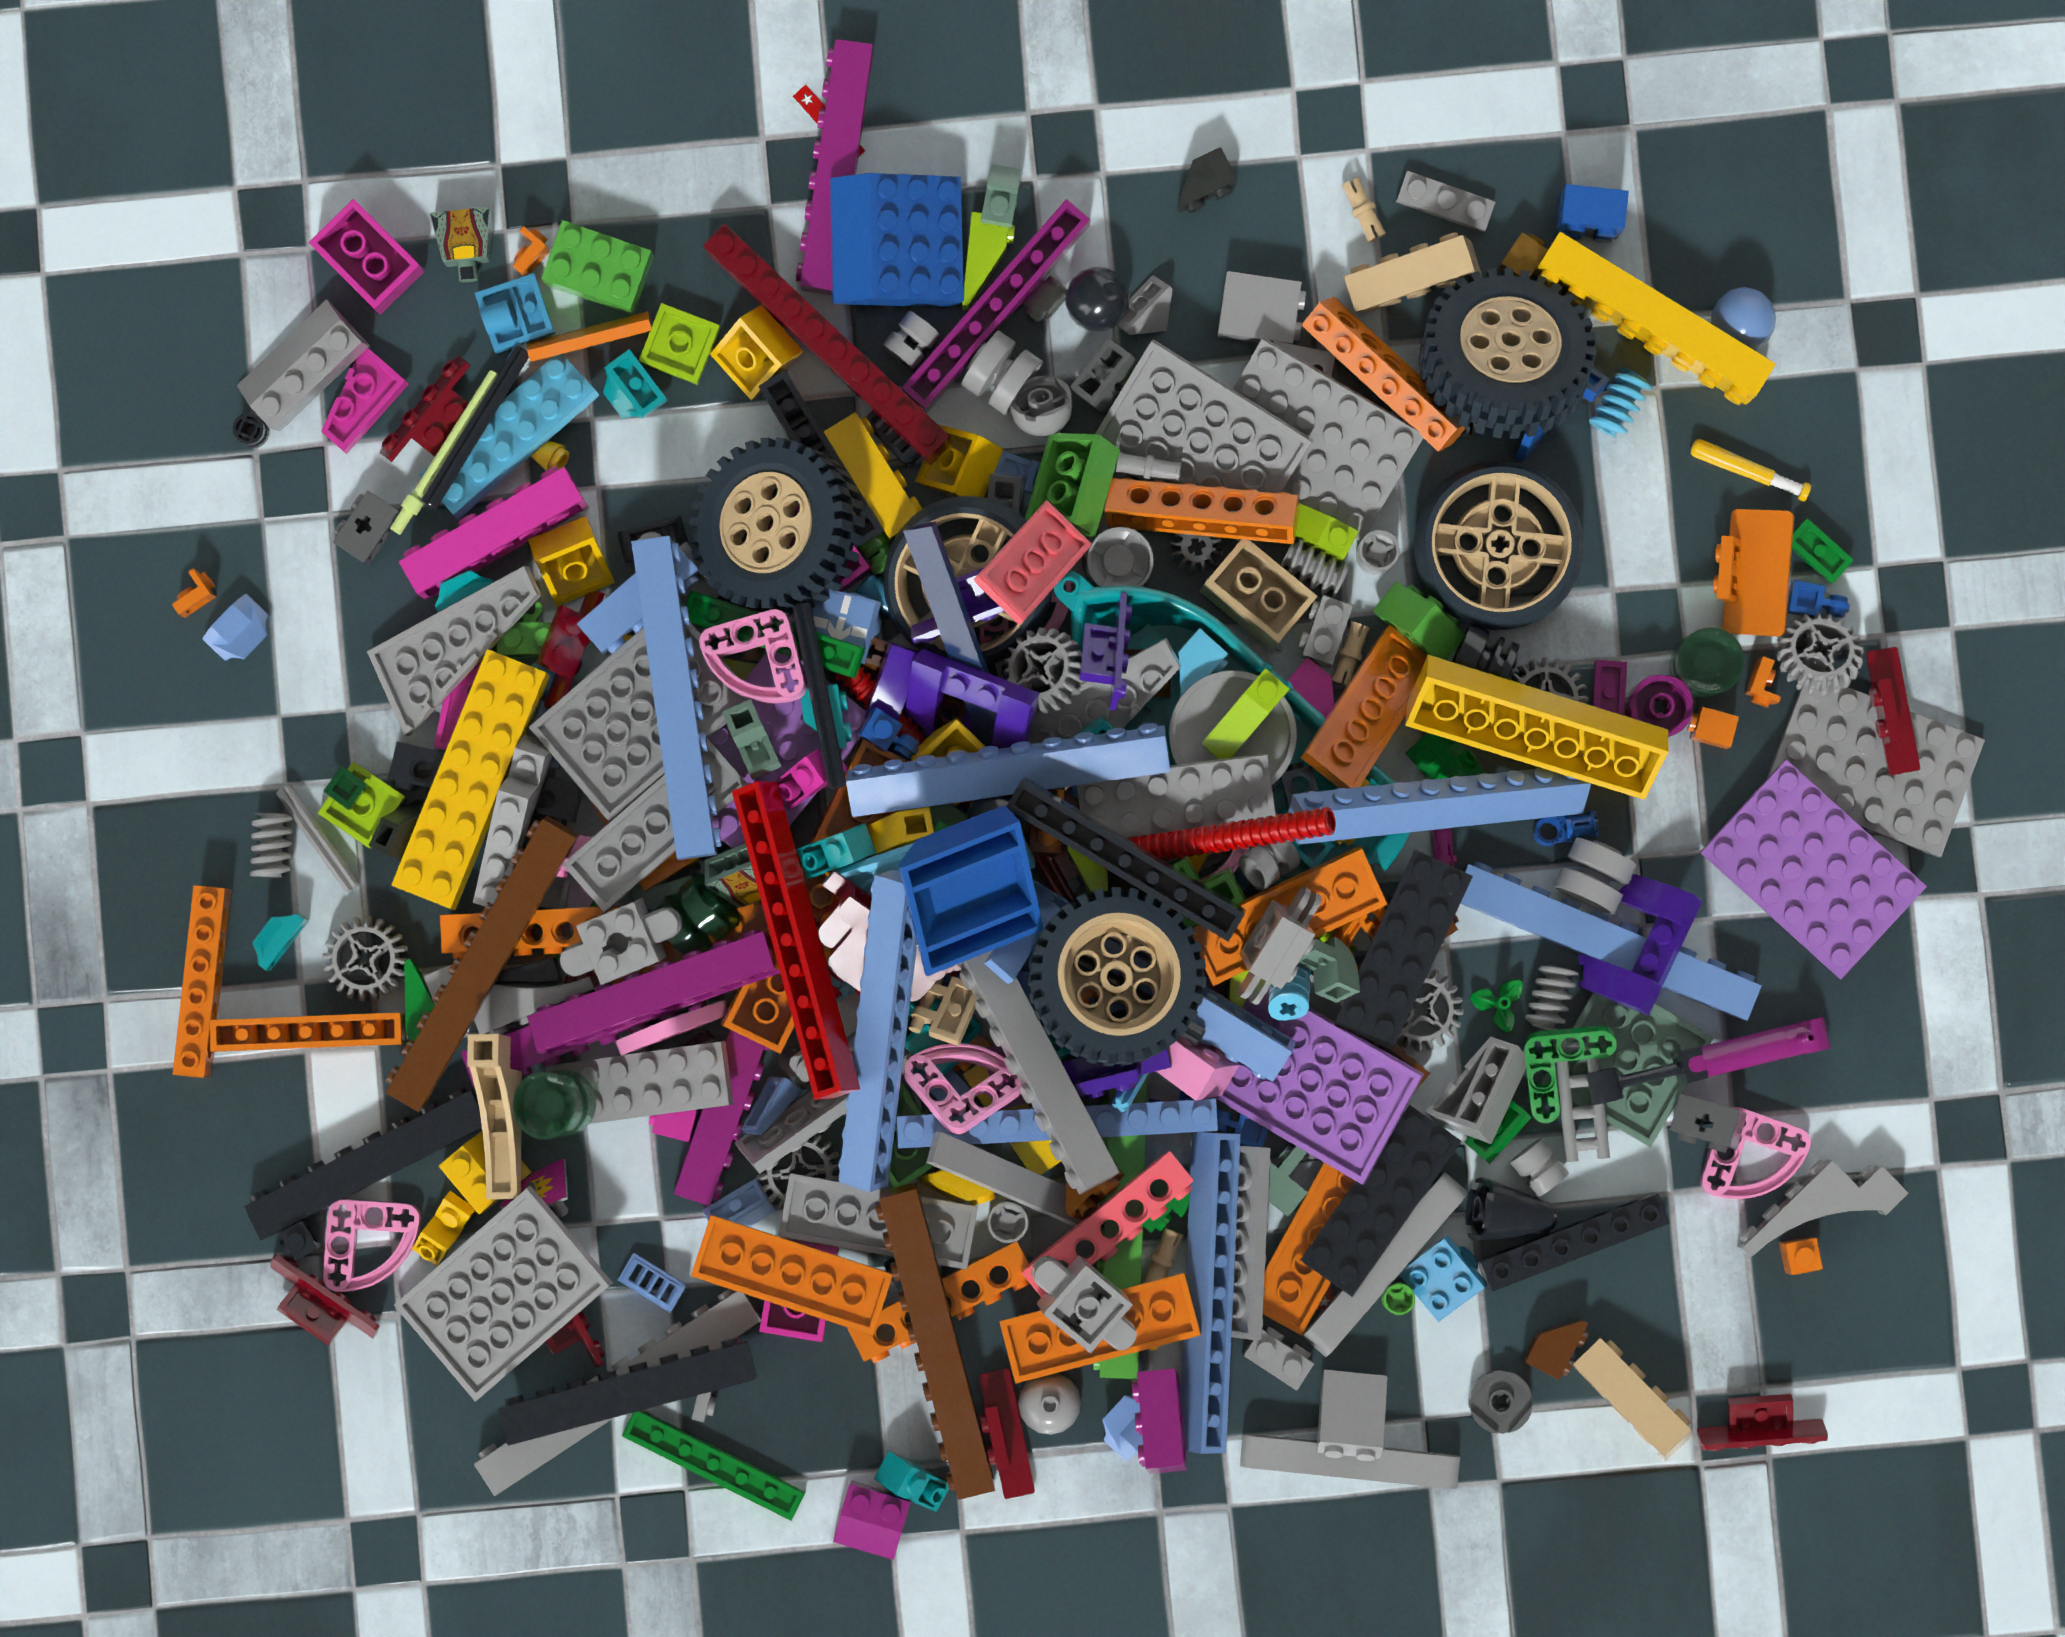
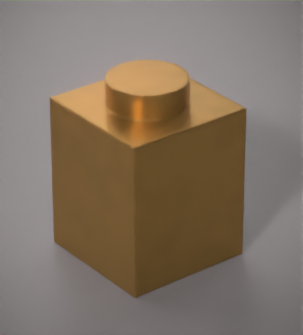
M1521 233L1498 269L1504 272V268H1513V276L1516 277L1521 276L1522 270L1531 271V276L1548 249L1543 247L1545 243L1534 234L1529 233L1527 236Z

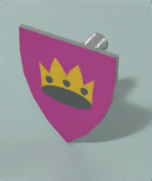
M564 1158L536 1171L521 1182V1193L531 1186L548 1207H552L558 1217H563L568 1213V1209L563 1202L568 1199L566 1161ZM504 1199L499 1205L500 1208H505L514 1199Z

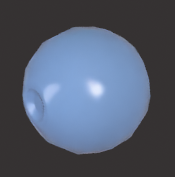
M1740 287L1729 290L1717 300L1711 312L1710 324L1751 349L1757 350L1770 339L1774 332L1776 314L1772 303L1762 292Z

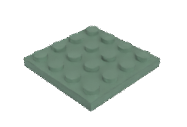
M1594 993L1589 997L1572 1027L1607 1026L1616 1033V1050L1611 1056L1600 1058L1601 1070L1617 1067L1620 1076L1673 1063L1671 1053L1708 1045L1714 1039L1712 1036L1657 1004H1654L1649 1016ZM1601 1035L1599 1036L1598 1043L1600 1048H1606L1607 1043L1611 1041H1607L1605 1036ZM1566 1038V1044L1579 1043L1575 1038ZM1587 1060L1568 1061L1570 1076L1588 1073ZM1546 1072L1540 1082L1542 1085L1548 1084L1551 1081L1552 1077L1549 1072ZM1675 1075L1623 1088V1099L1604 1103L1606 1122L1651 1147L1675 1107L1680 1093H1683L1688 1083L1678 1084ZM1589 1086L1571 1088L1573 1103L1578 1106L1592 1105Z

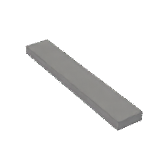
M943 1132L934 1133L926 1163L1069 1225L1075 1226L1082 1221L1069 1216L1065 1212L1066 1186Z

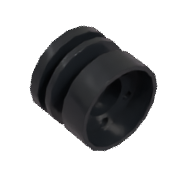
M1470 623L1464 633L1466 636L1459 644L1452 662L1510 680L1517 665V653L1520 644L1512 641L1506 653H1503L1501 651L1505 638L1501 636L1491 648L1487 646L1489 631Z

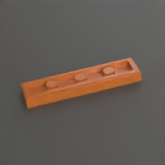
M649 312L527 343L529 359L533 362L651 331L652 326Z

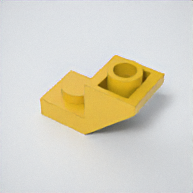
M449 1191L434 1217L420 1233L412 1250L435 1266L440 1265L467 1226L475 1209L462 1198Z

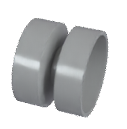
M997 331L976 352L967 367L969 370L961 385L978 397L991 385L995 388L988 404L1006 416L1010 412V405L1027 379L1037 375L1043 361L1026 349L1014 361L1010 360L1016 342L1001 331Z
M1115 527L1102 530L1096 534V537H1092L1089 540L1092 545L1083 554L1082 565L1087 579L1094 587L1113 585L1141 587L1148 580L1153 568V553L1148 541L1140 533L1130 528Z
M1576 837L1568 858L1582 868L1580 871L1562 867L1554 887L1591 907L1615 914L1623 895L1617 889L1610 886L1609 883L1614 881L1621 884H1629L1637 864L1622 856V852L1595 840L1591 842Z

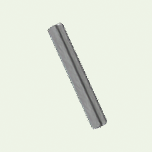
M287 784L276 792L277 796L344 891L350 892L358 887L360 881L293 786Z

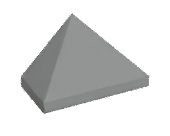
M1152 275L1130 298L1127 313L1116 326L1129 335L1167 331L1173 289Z

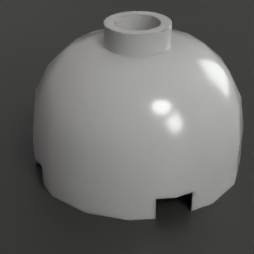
M1037 376L1026 380L1010 405L1013 420L1023 432L1033 436H1048L1062 430L1068 423L1072 412V395L1069 386L1061 379L1054 378L1055 382L1045 381V376Z
M1058 1372L1027 1380L1020 1390L1018 1407L1020 1415L1028 1427L1038 1433L1053 1435L1064 1432L1074 1424L1080 1413L1081 1398L1079 1390L1073 1381L1063 1373Z

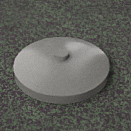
M1242 671L1218 672L1200 679L1185 691L1174 708L1169 725V746L1176 765L1218 759L1201 743L1256 680L1257 675ZM1285 697L1279 701L1232 756L1239 757L1267 753L1272 785L1286 771L1296 747V722Z

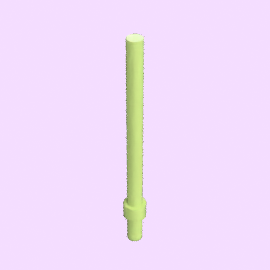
M491 370L488 372L411 495L407 494L401 504L403 508L390 527L397 534L401 535L412 516L417 515L421 510L423 494L497 373Z

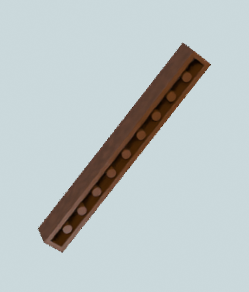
M548 816L544 817L541 822L535 820L526 835L530 838L528 845L525 849L520 847L511 861V864L515 866L509 877L504 874L495 889L499 893L494 904L488 902L479 917V919L483 920L478 932L473 929L463 945L468 948L462 959L457 957L448 971L452 975L447 986L441 984L432 999L436 1002L434 1009L431 1013L427 1011L424 1013L417 1025V1028L421 1030L416 1040L410 1038L401 1053L405 1057L400 1068L395 1065L385 1081L390 1084L385 1092L386 1094L417 1112L428 1101L563 866L562 864L567 859L580 836Z
M917 1182L882 1190L879 1192V1201L875 1202L876 1213L879 1221L885 1220L887 1232H883V1239L886 1250H893L895 1262L891 1263L894 1280H900L903 1292L899 1293L900 1304L903 1312L909 1311L911 1322L906 1324L910 1341H917L919 1352L914 1353L916 1365L919 1372H925L927 1382L922 1383L925 1399L927 1402H933L935 1412L930 1413L934 1431H940L943 1442L938 1443L942 1462L948 1460L950 1472H946L950 1491L956 1490L958 1500L995 1491V1479Z

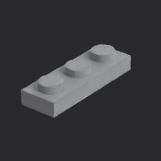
M1410 171L1406 172L1396 200L1397 203L1482 233L1486 231L1495 205V201Z

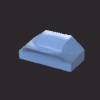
M244 594L210 626L202 639L225 661H228L230 658L244 660L267 636L266 620L270 615L249 595Z
M1124 1395L1102 1419L1106 1432L1103 1440L1126 1462L1138 1452V1445L1143 1444V1437L1136 1432L1135 1413L1140 1412V1403H1136L1133 1396Z

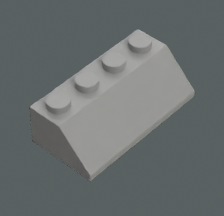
M326 299L260 362L237 387L249 406L269 428L281 431L370 345L331 302Z

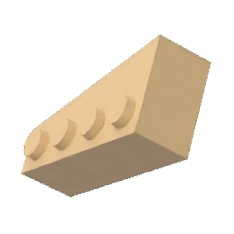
M1455 232L1440 237V243L1428 246V243H1422L1411 247V253L1401 257L1398 256V253L1381 258V264L1369 267L1368 264H1362L1350 269L1351 274L1344 276L1355 312L1362 315L1400 303L1403 296L1411 299L1427 295L1431 291V286L1436 285L1438 289L1444 287L1446 289L1449 285L1451 287L1455 286L1456 280L1460 279V277L1477 271L1483 277L1472 242L1464 235L1458 236V233Z
M1600 1338L1573 1364L1575 1369L1604 1399L1611 1403V1406L1628 1423L1630 1422L1634 1426L1633 1428L1647 1443L1652 1445L1659 1452L1658 1455L1666 1462L1693 1436L1692 1430L1688 1427L1692 1422L1680 1409L1673 1412L1665 1404L1669 1400L1668 1397L1656 1385L1651 1389L1643 1381L1646 1375L1634 1363L1628 1366L1620 1358L1623 1352L1614 1342L1609 1340L1605 1343Z

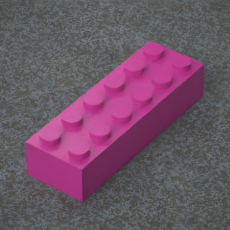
M557 466L550 468L541 474L542 480L533 485L530 482L520 485L513 490L514 496L505 501L502 498L492 501L486 506V512L477 517L475 514H470L458 522V528L451 532H448L447 529L442 530L430 538L432 540L430 544L423 548L417 545L404 552L405 558L398 562L417 595L424 600L430 599L440 592V584L469 570L474 573L528 543V539L549 531L589 508L570 473L565 467L558 469Z

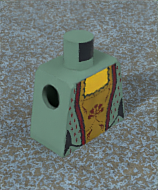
M480 207L430 213L443 263L446 267L458 266L459 282L477 281L476 264L488 263L491 260L494 218L491 208Z
M746 843L704 860L705 886L736 907L742 908L757 901L762 905Z

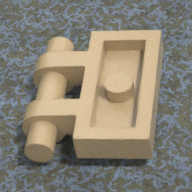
M952 976L948 987L942 986L943 977L933 984L921 998L919 1005L914 1007L911 1013L912 1021L909 1030L914 1033H920L923 1025L929 1023L931 1024L929 1029L930 1037L959 1046L976 1009V998L972 990H967L959 978ZM941 999L942 1001L937 1012L930 1010L934 1000Z

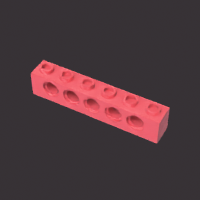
M1168 1149L1103 1202L1091 1216L1080 1221L1024 1267L1021 1273L1042 1298L1046 1292L1035 1283L1031 1274L1032 1266L1036 1260L1043 1256H1051L1057 1261L1063 1260L1067 1262L1070 1266L1078 1257L1076 1245L1082 1240H1088L1093 1243L1094 1250L1091 1255L1082 1258L1090 1265H1093L1100 1258L1105 1262L1119 1250L1116 1247L1119 1242L1124 1238L1130 1241L1143 1230L1140 1225L1148 1218L1155 1221L1168 1210L1165 1205L1175 1197L1179 1201L1192 1190L1190 1184L1194 1180ZM1156 1179H1162L1167 1182V1191L1162 1196H1154L1150 1192V1185ZM1137 1199L1142 1202L1143 1210L1138 1216H1129L1125 1212V1206L1128 1201ZM1106 1220H1114L1118 1223V1231L1111 1237L1104 1236L1100 1231L1101 1224Z

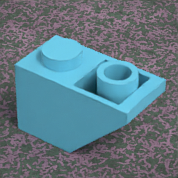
M1200 628L1178 651V660L1182 665L1179 668L1180 697L1194 683L1209 676L1210 673L1220 672L1228 663L1224 659L1228 653Z

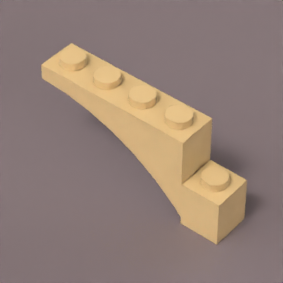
M468 1034L467 1067L470 1068L480 1110L485 1151L486 1199H515L521 1194L522 1071L510 1069L511 1037L502 1034Z

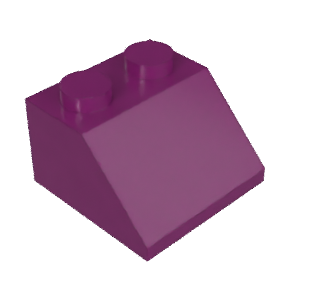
M851 1480L833 1542L894 1560L911 1501L893 1492Z

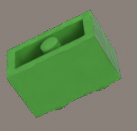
M536 602V610L533 614H526L525 612L522 616L523 623H515L497 642V653L509 658L539 657L552 623L538 622L543 613L541 602Z

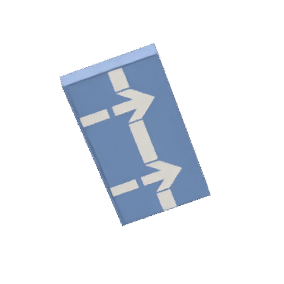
M826 589L830 597L828 600L820 602L813 599L816 606L812 608L816 632L865 648L866 650L861 662L865 664L881 602ZM784 612L790 619L791 624L796 625L794 614Z

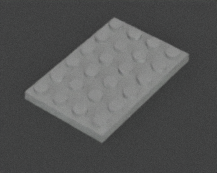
M1263 337L1233 390L1313 439L1310 447L1281 492L1298 495L1300 504L1329 515L1356 529L1359 532L1355 539L1361 542L1423 440V437L1419 431L1411 427L1403 419Z
M1154 339L1150 342L1095 433L1100 434L1115 445L1123 454L1141 457L1154 455V459L1182 463L1179 483L1152 477L1151 480H1145L1144 476L1132 474L1141 481L1152 482L1158 480L1172 484L1191 483L1197 486H1223L1228 489L1237 490L1255 489L1259 492L1278 493L1283 490L1313 442V439Z
M690 622V625L685 626L686 638L692 637L695 655L694 657H689L691 670H697L699 688L694 689L695 701H701L704 720H698L700 733L705 732L706 738L709 739L726 724L722 711L749 699L732 691L712 672L700 648L699 639L701 634ZM644 627L529 726L531 731L609 822L665 775ZM720 658V659L722 660L723 664L725 665V667H726L733 675L736 676V674L730 669V667L724 662V660H723L722 658Z
M1803 686L1797 696L1767 778L1784 759H1787L1863 829L1938 858L1942 857L1985 739L1910 711L1920 770L1891 776L1887 770L1882 739L1878 738L1875 721L1878 718L1876 707L1872 706L1870 696L1849 687L1845 689L1840 686L1836 694L1828 688L1824 696L1820 694L1819 689H1815L1813 694L1809 695V687Z
M529 1186L397 1301L394 1306L476 1402L612 1285L613 1282L537 1192Z

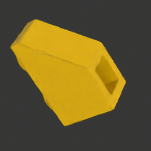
M929 807L898 811L866 826L877 852L871 855V857L914 843L917 839L934 833Z

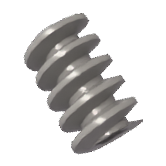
M1299 539L1294 545L1291 544L1280 566L1283 568L1287 566L1288 572L1292 576L1299 572V581L1301 583L1310 578V589L1312 590L1319 584H1322L1321 595H1325L1330 590H1333L1332 598L1334 599L1347 575L1348 563L1344 562L1337 568L1336 557L1333 556L1329 561L1325 562V551L1322 550L1317 556H1314L1315 546L1310 545L1306 550H1302V539Z
M254 813L261 816V818L252 821V826L261 829V831L251 834V838L260 841V844L252 846L251 851L260 854V856L250 860L251 864L259 867V869L251 871L250 876L283 878L281 876L282 873L290 871L291 867L282 864V861L291 858V854L282 851V848L292 845L291 841L283 839V835L292 833V829L283 826V823L291 821L293 817L278 813Z
M1553 965L1540 966L1538 970L1546 977L1537 978L1535 983L1542 990H1533L1531 994L1539 1002L1528 1004V1007L1535 1014L1525 1015L1524 1019L1531 1023L1532 1026L1543 1030H1558L1555 1028V1024H1565L1566 1021L1558 1013L1569 1011V1008L1561 1002L1573 997L1565 991V988L1576 986L1569 979V976L1579 975V973Z

